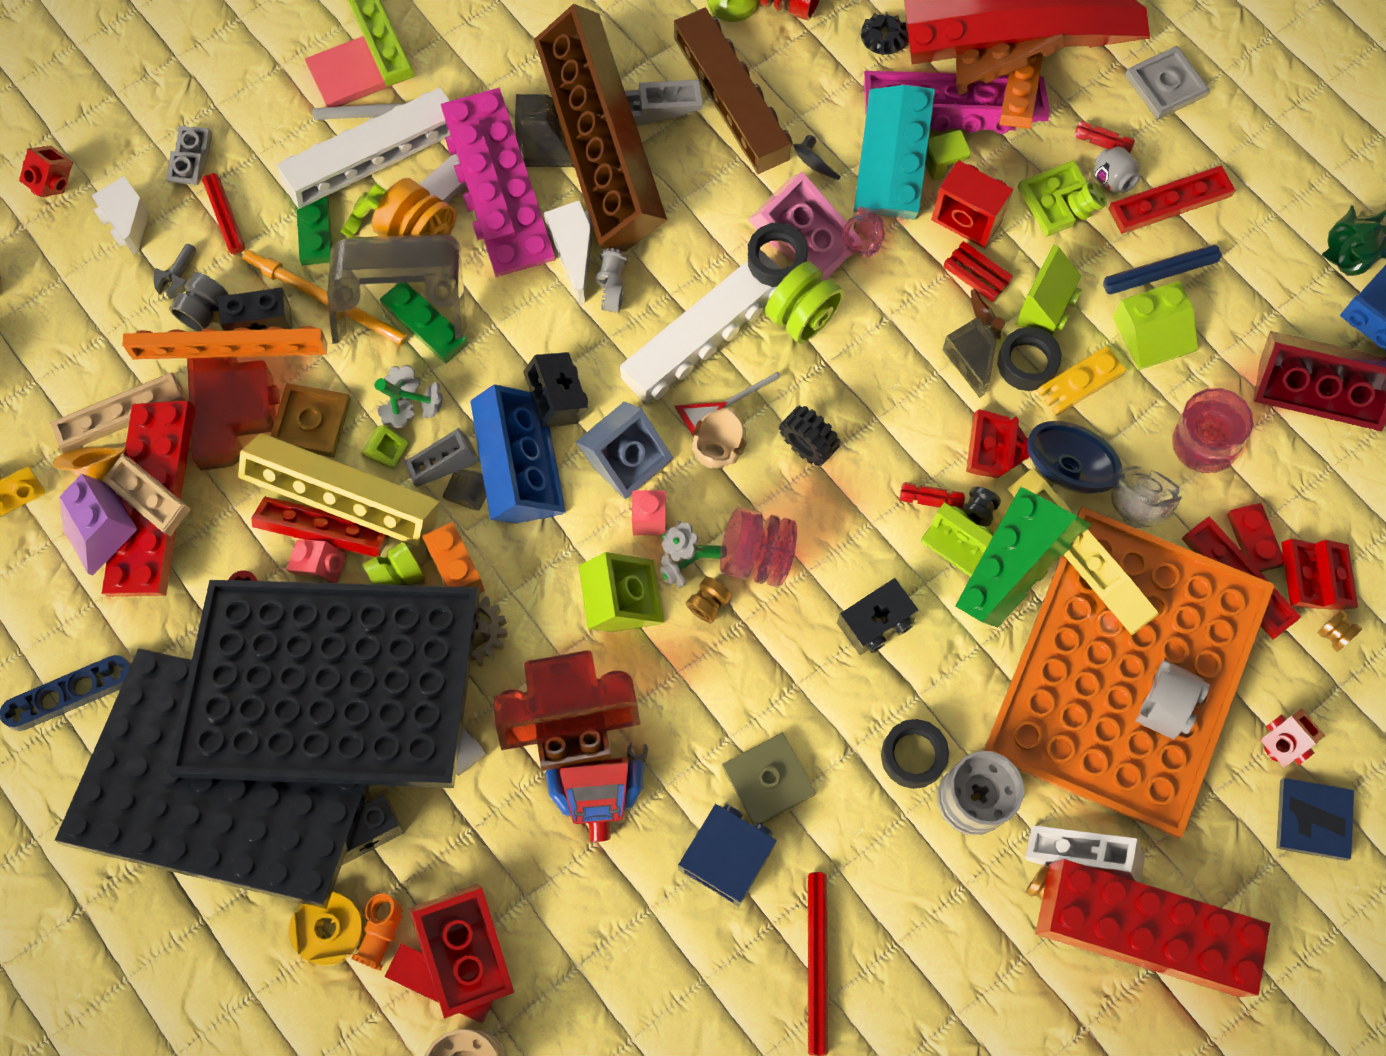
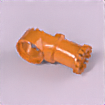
M379 893L368 901L365 909V915L368 920L364 928L366 935L358 953L353 954L352 960L378 971L382 970V958L389 942H394L396 937L394 936L395 931L403 917L401 915L404 912L401 908L403 906L399 900L386 893ZM389 902L391 905L390 914L384 920H378L377 912L379 907L383 903Z

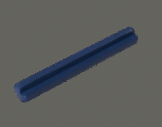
M1209 245L1104 278L1103 287L1107 294H1115L1220 261L1222 253L1218 245Z

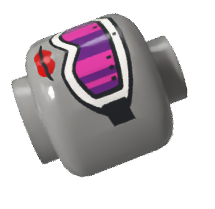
M1115 147L1111 150L1105 149L1095 160L1094 176L1111 193L1128 192L1140 179L1139 162L1122 147Z

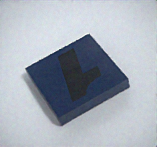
M1288 778L1280 780L1276 849L1343 861L1350 860L1352 852L1354 790Z

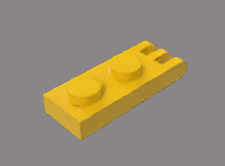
M1105 346L1040 386L1037 392L1040 396L1050 391L1053 392L1044 401L1048 406L1057 401L1061 402L1052 409V412L1058 416L1123 376L1126 369L1108 346Z

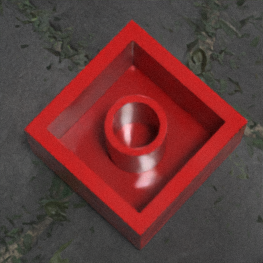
M958 160L939 188L931 220L985 249L1003 221L1013 188L1007 186L1002 180L994 179L980 172L977 167Z

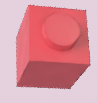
M632 490L633 535H662L666 533V491Z

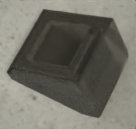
M460 470L453 473L442 498L479 511L486 499L483 475L480 472Z

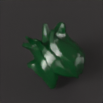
M1351 205L1347 214L1338 220L1328 232L1327 243L1329 249L1323 252L1321 256L1337 265L1339 271L1346 276L1363 274L1379 259H1386V225L1380 224L1386 215V210L1370 216H1366L1365 212L1361 211L1357 217L1355 209Z

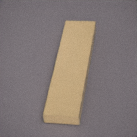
M171 372L51 421L50 424L60 450L66 453L129 426L132 404L186 400L175 374Z

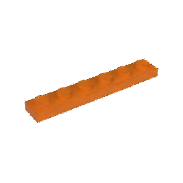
M302 326L299 329L269 327L266 330H251L241 327L233 331H218L206 328L197 332L172 329L168 332L158 333L139 330L135 333H123L122 346L132 360L327 355L328 345L322 329L312 326Z

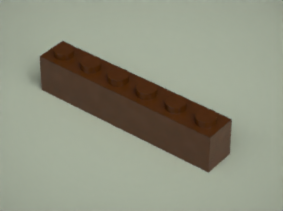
M706 7L674 20V39L757 175L789 161L790 150L793 146L792 138L787 130H782L774 108L768 107L765 103L760 86L757 83L754 84L750 79L749 70L745 62H740L737 58L732 41L729 38L726 39L722 34L719 20L715 16L712 17Z

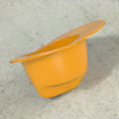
M78 448L59 455L52 463L56 468L72 470L77 478L82 473L102 481L120 458V454L125 451V448Z

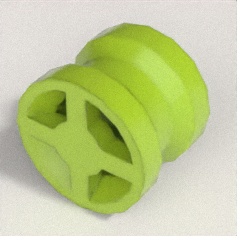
M1090 180L1082 185V190L1072 192L1067 198L1071 210L1082 220L1091 217L1094 210H1101L1107 205V199L1102 189Z

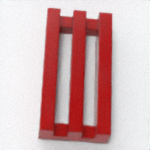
M962 241L959 248L953 251L951 257L947 258L943 265L945 269L973 289H976L977 292L992 303L1010 284L1013 278L1011 274L965 241ZM958 261L972 271V274L955 262ZM979 279H984L996 289L993 290Z

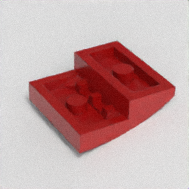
M1293 538L1281 542L1291 606L1329 610L1358 608L1348 544L1326 539L1317 543H1311Z

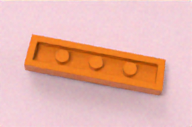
M1042 53L1028 57V65L1009 73L999 125L1031 129L1043 59Z

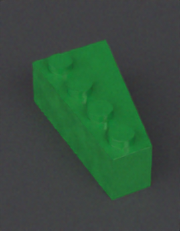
M1020 486L955 607L982 623L998 628L1025 599L1027 591L1037 581H1041L1048 573L1047 569L1060 555L1064 556L1072 547L1071 543L1081 532L1084 533L1092 523Z

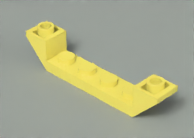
M1033 468L1007 488L1012 496L1015 497L1021 486L1073 513ZM1088 529L1084 533L1081 532L1071 543L1072 547L1064 556L1131 635L1135 634L1159 615L1158 611Z

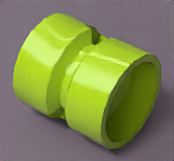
M404 541L387 550V557L383 558L378 555L362 564L373 584L415 585L425 579Z

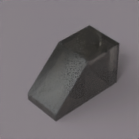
M977 317L948 334L942 350L980 398L985 395L990 383L997 341L993 330L988 325H984Z

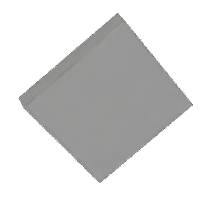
M1178 46L1128 68L1125 73L1129 82L1157 120L1207 97L1210 89Z

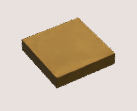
M286 383L270 436L318 455L335 457L351 398L349 394Z

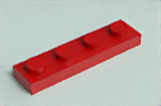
M1221 165L1111 202L1108 210L1121 234L1227 199L1232 197L1236 190Z
M266 496L263 497L251 517L253 528L303 540L326 541L336 548L373 557L381 555L390 537L320 509Z
M1210 516L1182 537V540L1193 552L1269 582ZM1275 587L1260 625L1272 640L1301 618L1298 612Z

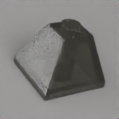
M516 94L515 136L525 167H574L553 98L547 94Z

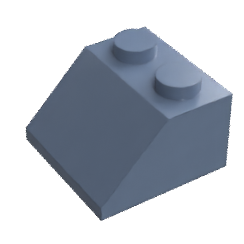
M625 401L576 441L592 467L624 499L632 494V490H637L673 459L672 454L643 409Z

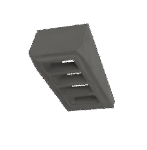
M458 428L406 460L405 465L413 484L418 487L470 467L479 462V458L470 439ZM425 465L426 469L421 472L419 466Z

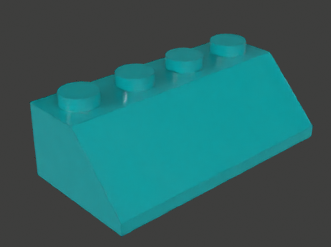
M899 85L869 90L853 212L911 220L916 218L920 208L935 89Z

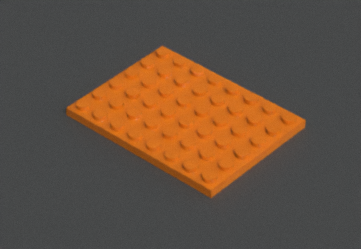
M1081 507L1077 516L1092 523L1088 528L1090 533L1130 577L1158 611L1159 615L1135 634L1131 635L1065 556H1061L983 751L1000 754L1006 757L1023 773L1180 839L1183 837L1275 584ZM1162 660H1166L1203 678L1204 682L1210 684L1206 697L1202 703L1196 702L1192 714L1196 715V720L1188 734L1180 732L1174 740L1135 721L1144 700L1151 690L1153 679Z

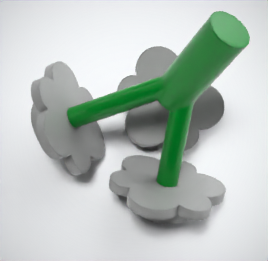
M404 365L401 368L393 366L389 370L390 375H387L384 379L379 378L375 382V389L390 397L388 404L380 406L377 410L383 425L392 424L395 428H401L407 424V420H412L415 415L413 404L409 400L421 402L424 418H433L441 408L443 397L439 393L440 384L434 382L432 386L429 385L426 388V395L416 394V388L420 386V380L414 377L415 370L410 365Z
M678 521L676 528L669 527L667 532L662 534L664 540L661 546H663V550L666 553L660 560L662 564L660 571L663 578L671 585L675 583L678 588L686 585V581L680 573L681 570L699 558L725 559L727 555L725 546L695 545L698 542V535L693 533V528L690 524L681 523L682 521ZM682 558L685 559L677 565L672 562V560L680 561Z

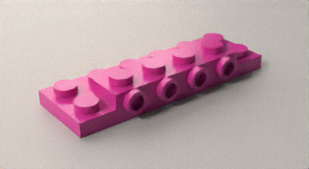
M864 71L865 116L870 89L909 85L935 89L930 128L938 132H943L947 129H963L968 133H974L978 130H993L999 134L1016 131V127L999 125L1009 75L999 76L989 83L977 80L967 85V93L958 95L955 73ZM1039 76L1032 123L1048 121L1050 107L1044 76Z
M500 87L441 103L443 116L450 136L445 137L450 155L456 154L459 164L454 165L459 184L464 182L466 184L468 192L463 194L468 212H475L477 221L472 222L477 241L481 239L484 241L495 278L555 261L552 246Z

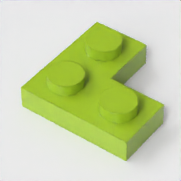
M1072 160L1019 181L1017 188L1043 233L1048 237L1074 226L1076 219L1064 199L1068 198V195L1072 192L1082 190V185L1087 181L1075 161Z

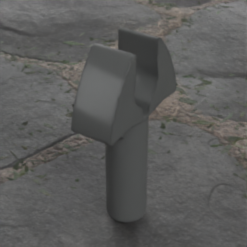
M184 245L170 269L166 271L158 268L155 269L154 287L159 295L164 286L169 282H172L166 291L169 299L175 298L179 293L186 291L184 286L187 280L182 279L181 275L196 252V248L193 245Z

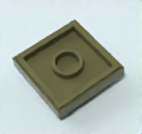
M783 732L722 764L726 776L753 825L755 822L762 824L816 795L814 787Z

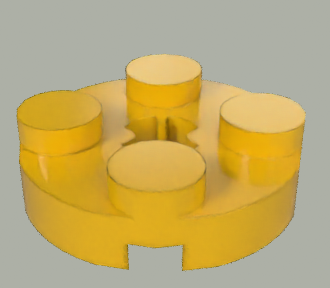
M332 892L327 909L302 904L298 911L294 912L289 925L290 941L296 952L303 959L317 966L325 967L340 964L357 953L364 933V922L360 910L353 901L337 892ZM332 919L331 924H336V931L331 933L330 938L323 939L324 935L321 934L319 936L317 930L324 925V920Z

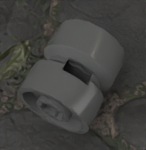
M194 272L184 286L187 290L186 294L179 293L170 305L169 311L187 327L195 331H201L208 328L213 321L214 315L212 311H219L218 296L229 294L223 286L209 276Z

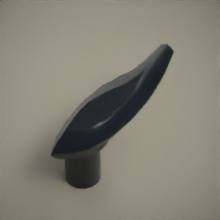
M807 135L801 144H793L798 157L807 166L825 176L840 180L841 176L828 166L819 155L813 152L812 149L817 142L814 136Z

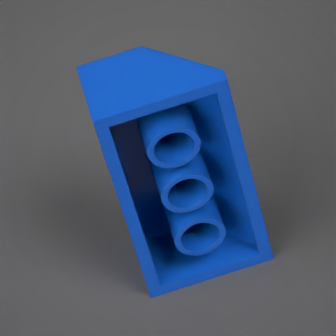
M494 384L470 400L490 520L517 524L566 513L550 427H542L531 393Z

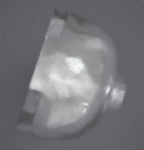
M1126 466L1120 469L1112 489L1111 498L1115 510L1127 525L1134 528L1154 527L1161 525L1171 518L1182 496L1178 497L1180 489L1173 481L1151 470L1150 475L1139 473L1141 467Z

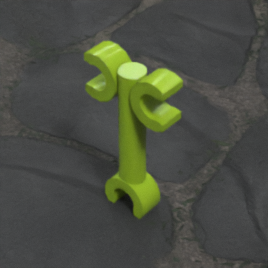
M374 183L368 193L364 191L355 203L354 210L350 213L340 232L351 239L353 234H356L362 223L361 220L371 209L375 210L378 207V202L385 194L386 189Z

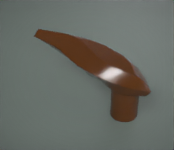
M972 289L970 291L971 301L979 324L990 336L1001 340V330L1005 326V321L1001 317H996L992 309L980 298L977 290Z

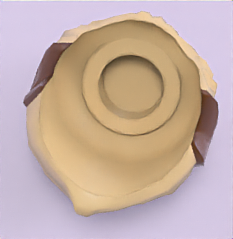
M731 407L722 408L710 412L701 420H698L692 433L694 441L691 442L693 445L691 449L694 451V455L699 462L709 469H719L736 463L738 457L743 454L747 441L746 429L737 417L735 409Z

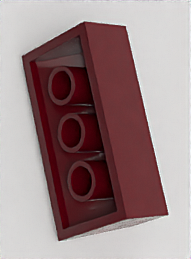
M1270 331L1259 362L1253 400L1254 402L1382 432L1386 423V357Z

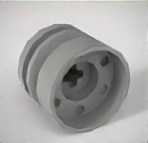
M977 751L965 756L942 777L937 789V806L943 819L954 830L966 835H983L994 831L1016 814L1024 798L1023 780L1018 769L1006 757L991 751ZM978 792L981 798L973 801L970 796Z

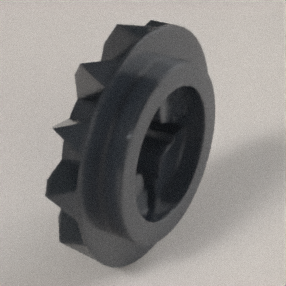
M887 11L883 15L874 13L870 19H865L861 28L862 42L870 51L877 54L889 55L896 53L905 46L908 39L906 22H901L898 15L890 16ZM883 27L888 28L886 40H883L881 32Z

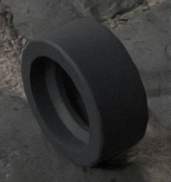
M783 222L769 223L760 227L751 236L748 243V267L753 277L762 284L777 287L794 268L803 262H807L808 248L803 234L794 226ZM770 241H783L794 247L796 259L787 268L771 269L760 262L759 250Z
M1024 327L1015 330L1007 336L999 351L997 366L1000 375L1007 384L1018 390L1034 391L1054 378L1061 364L1062 353L1059 343L1050 333L1040 328ZM1020 345L1035 346L1046 355L1048 360L1047 367L1041 373L1031 374L1023 372L1011 361L1013 349Z
M919 719L905 720L894 726L886 736L881 750L882 766L889 778L898 785L911 789L927 787L935 782L947 766L949 758L948 743L940 729L930 722ZM917 734L930 741L934 747L935 759L929 770L924 773L912 774L900 768L895 760L894 751L896 744L904 736Z

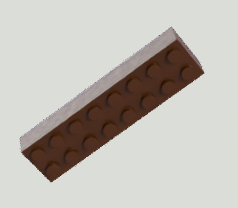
M573 3L534 38L598 244L601 247L614 248V250L618 249L619 251L626 252L665 223L667 217L600 15L597 12Z

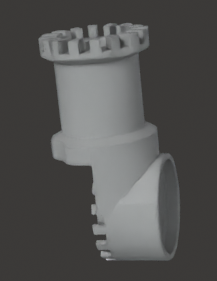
M607 248V250L601 251L602 265L600 273L596 274L595 282L605 288L603 293H606V295H602V298H605V300L601 301V303H604V305L601 304V310L619 313L624 292L621 275L623 266L628 262V256L623 254L622 251L619 252L618 249L615 252L614 248H611V250Z

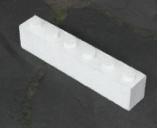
M441 88L425 92L406 104L397 105L391 111L378 117H372L365 123L350 130H344L325 142L316 143L310 149L295 156H289L277 164L280 182L298 209L432 146L444 140L445 137L450 136L440 105L450 100Z
M762 250L759 251V260L763 265L771 269H781ZM747 260L620 365L621 379L646 405L654 398L656 400L660 399L667 393L673 382L687 377L697 362L701 359L707 360L710 358L721 342L724 340L729 341L735 337L745 322L748 320L750 322L754 321L762 313L763 307L767 305L769 298L777 287L762 284L753 277Z

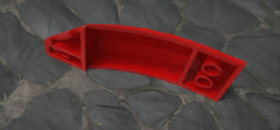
M904 0L912 65L956 58V55L971 49L979 51L992 48L1001 43L1010 45L1060 34L1063 37L1064 47L1089 46V48L1150 39L1147 8L1136 0Z

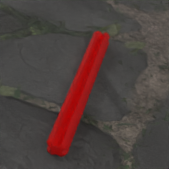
M811 872L808 875V1054L811 1056H826L828 1054L827 874L823 872Z

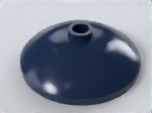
M1064 421L1043 422L1033 428L1027 439V450L1036 468L1050 481L1065 489L1084 494L1102 493L1112 489L1121 478L1122 464L1115 450L1103 438L1082 426Z

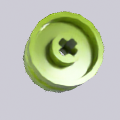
M810 261L803 262L794 268L782 280L765 307V315L778 326L786 325V333L799 344L806 343L824 328L839 308L845 291L832 279L823 281L824 273Z

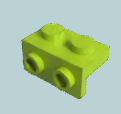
M944 502L937 511L932 525L922 536L921 542L971 577L994 533L989 528L982 525L978 526L969 520L966 513L960 508L950 507Z

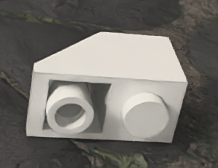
M122 176L91 195L98 205L93 210L104 226L108 223L112 225L114 229L109 232L118 245L122 247L126 244L134 255L139 251L149 212L139 195L126 178Z

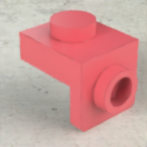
M296 540L286 570L294 575L320 577L328 583H338L346 559V553L326 541Z

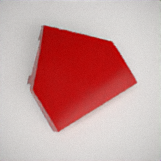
M981 409L973 413L966 472L998 479L1030 457L1027 450L1028 438L1019 427L1017 416L1010 420L1007 416Z

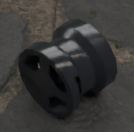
M972 487L969 492V502L964 504L961 510L976 525L990 526L994 519L992 513L1000 506L1001 499L997 494L986 488Z

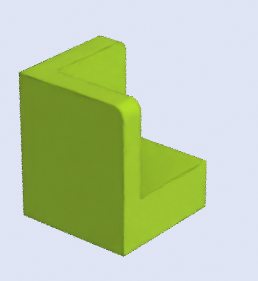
M957 130L928 138L925 164L933 181L944 178L948 164L970 158L971 152L962 131Z

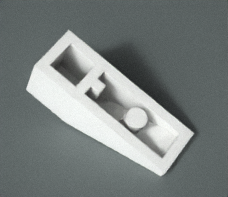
M578 200L544 212L548 234L580 305L585 303L592 244L591 229L593 225L588 210L584 211Z
M1034 825L1031 828L1025 854L1027 861L1040 865L1045 863L1049 865L1066 859L1137 882H1141L1145 861L1144 853L1136 838Z

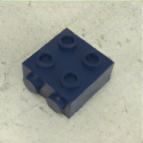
M715 803L679 862L678 870L740 907L773 851L777 840L772 838L773 832L764 825L755 822L752 826L742 820L743 814L734 807L725 804L722 808Z

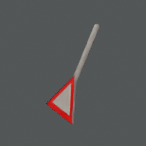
M776 372L724 402L674 405L692 435L698 420H701L705 415L730 406L780 378L781 375L779 372Z

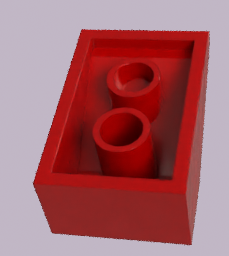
M475 884L408 908L444 1019L515 993L483 888L480 885Z

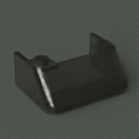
M449 234L346 237L338 240L333 245L330 253L327 289L332 344L339 343L347 333L345 311L355 308L361 299L360 284L425 282L426 296L432 304L439 307H453L456 339L462 338L466 331L467 323L461 247L458 240Z

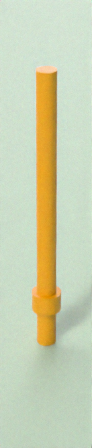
M249 249L244 252L242 260L260 269L261 273L268 278L281 280L399 345L405 343L407 339L406 333L283 268L282 263L271 257L266 259Z

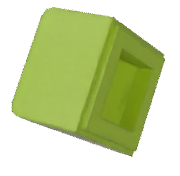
M380 425L373 431L361 454L390 469H395L410 442L385 425Z

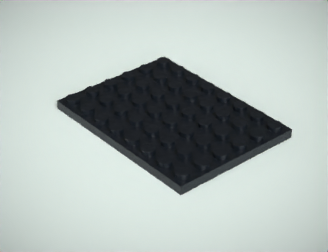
M209 580L167 773L175 778L454 788L480 596L478 587Z
M138 648L54 841L59 845L327 909L370 785L171 777L167 771L192 660Z

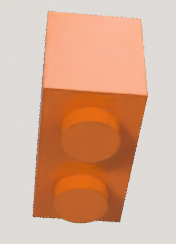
M453 522L422 536L445 586L478 587L480 593L485 591L481 578Z

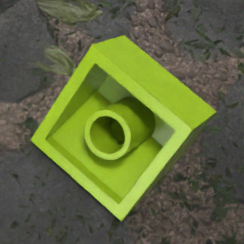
M1053 244L1027 294L1015 325L1022 328H1040L1053 335L1055 330L1062 331L1069 317V314L1064 311L1067 305L1074 307L1082 290L1077 288L1081 274L1060 247Z
M1180 280L1122 299L1113 315V319L1139 371L1198 350L1194 308Z
M604 552L578 565L588 629L618 632L664 623L654 560Z

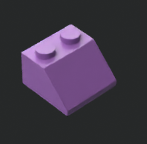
M81 473L60 496L62 529L86 572L93 576L135 533L137 528L115 491L105 482Z

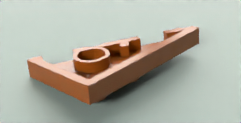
M1062 34L1010 45L1001 43L989 49L979 51L971 49L956 55L958 95L967 93V85L977 80L989 83L999 76L1009 74L1028 65L1027 58L1042 52L1043 56L1046 57L1064 48Z

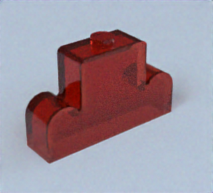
M237 357L187 358L189 402L195 405L191 430L192 459L201 471L234 466L240 462V452L243 449V445L237 436L272 432L276 419L275 405L280 404L278 386L274 385L273 375L264 360L238 363Z
M589 650L525 662L527 692L517 689L504 691L497 695L493 704L495 726L501 751L545 743L552 737H561L562 739L578 737L588 730H594L599 733L640 725L631 676L624 671L618 670L608 672L601 676L600 679H597L593 655Z

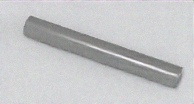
M404 103L313 108L314 120L378 117L391 111L397 105Z

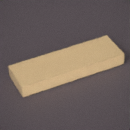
M124 454L120 456L102 480L158 529L169 536L173 534L191 510L190 507Z

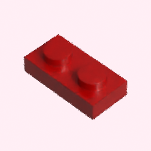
M1262 502L1230 510L1227 516L1240 550L1256 568L1263 572L1282 567L1284 565V558Z

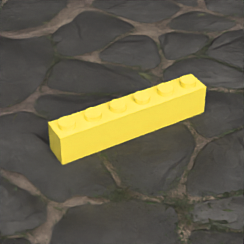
M263 433L256 436L240 452L238 478L417 547L424 541L422 536L435 528L440 501Z

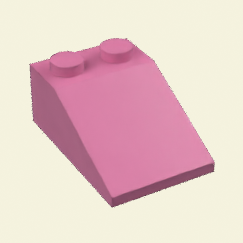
M803 172L790 177L748 219L757 230L769 223L781 222L794 226L799 230L807 242V261L813 263L824 273L823 281L863 242ZM783 241L768 242L793 263L795 262L796 251L789 243Z

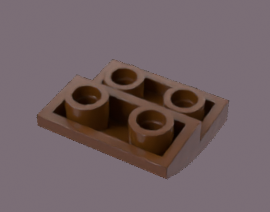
M602 707L535 720L541 771L611 758Z

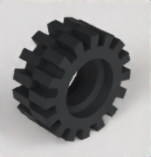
M799 405L780 424V434L786 438L784 441L792 446L791 449L794 452L797 451L802 459L806 458L808 463H814L815 466H822L840 447V439L837 438V433L831 430L832 426L823 421L824 418L821 415L818 417L816 411L812 409L809 411L808 407Z

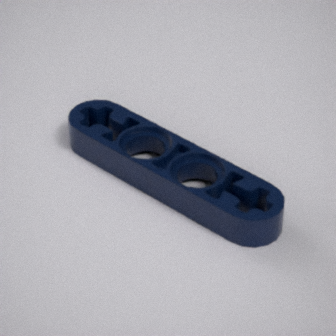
M109 656L12 697L1 706L0 720L14 731H24L121 689L126 675L129 673L131 663L122 656ZM116 665L123 669L120 671V678L118 679L109 676L114 673L113 667ZM98 672L104 677L101 680L96 675ZM83 678H91L93 683L91 690L83 695L77 694L76 684ZM50 692H58L60 697L58 704L50 709L44 708V697ZM19 707L25 712L20 714L21 720L16 721L11 717L16 715L15 709ZM35 707L38 711V714L32 711L31 708Z

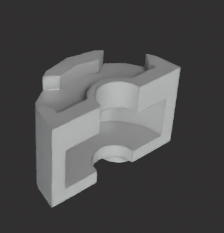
M1162 660L1153 679L1151 690L1144 700L1135 721L1173 740L1180 732L1188 734L1196 720V715L1192 714L1196 702L1202 703L1208 693L1210 684L1204 682L1202 677L1166 660Z

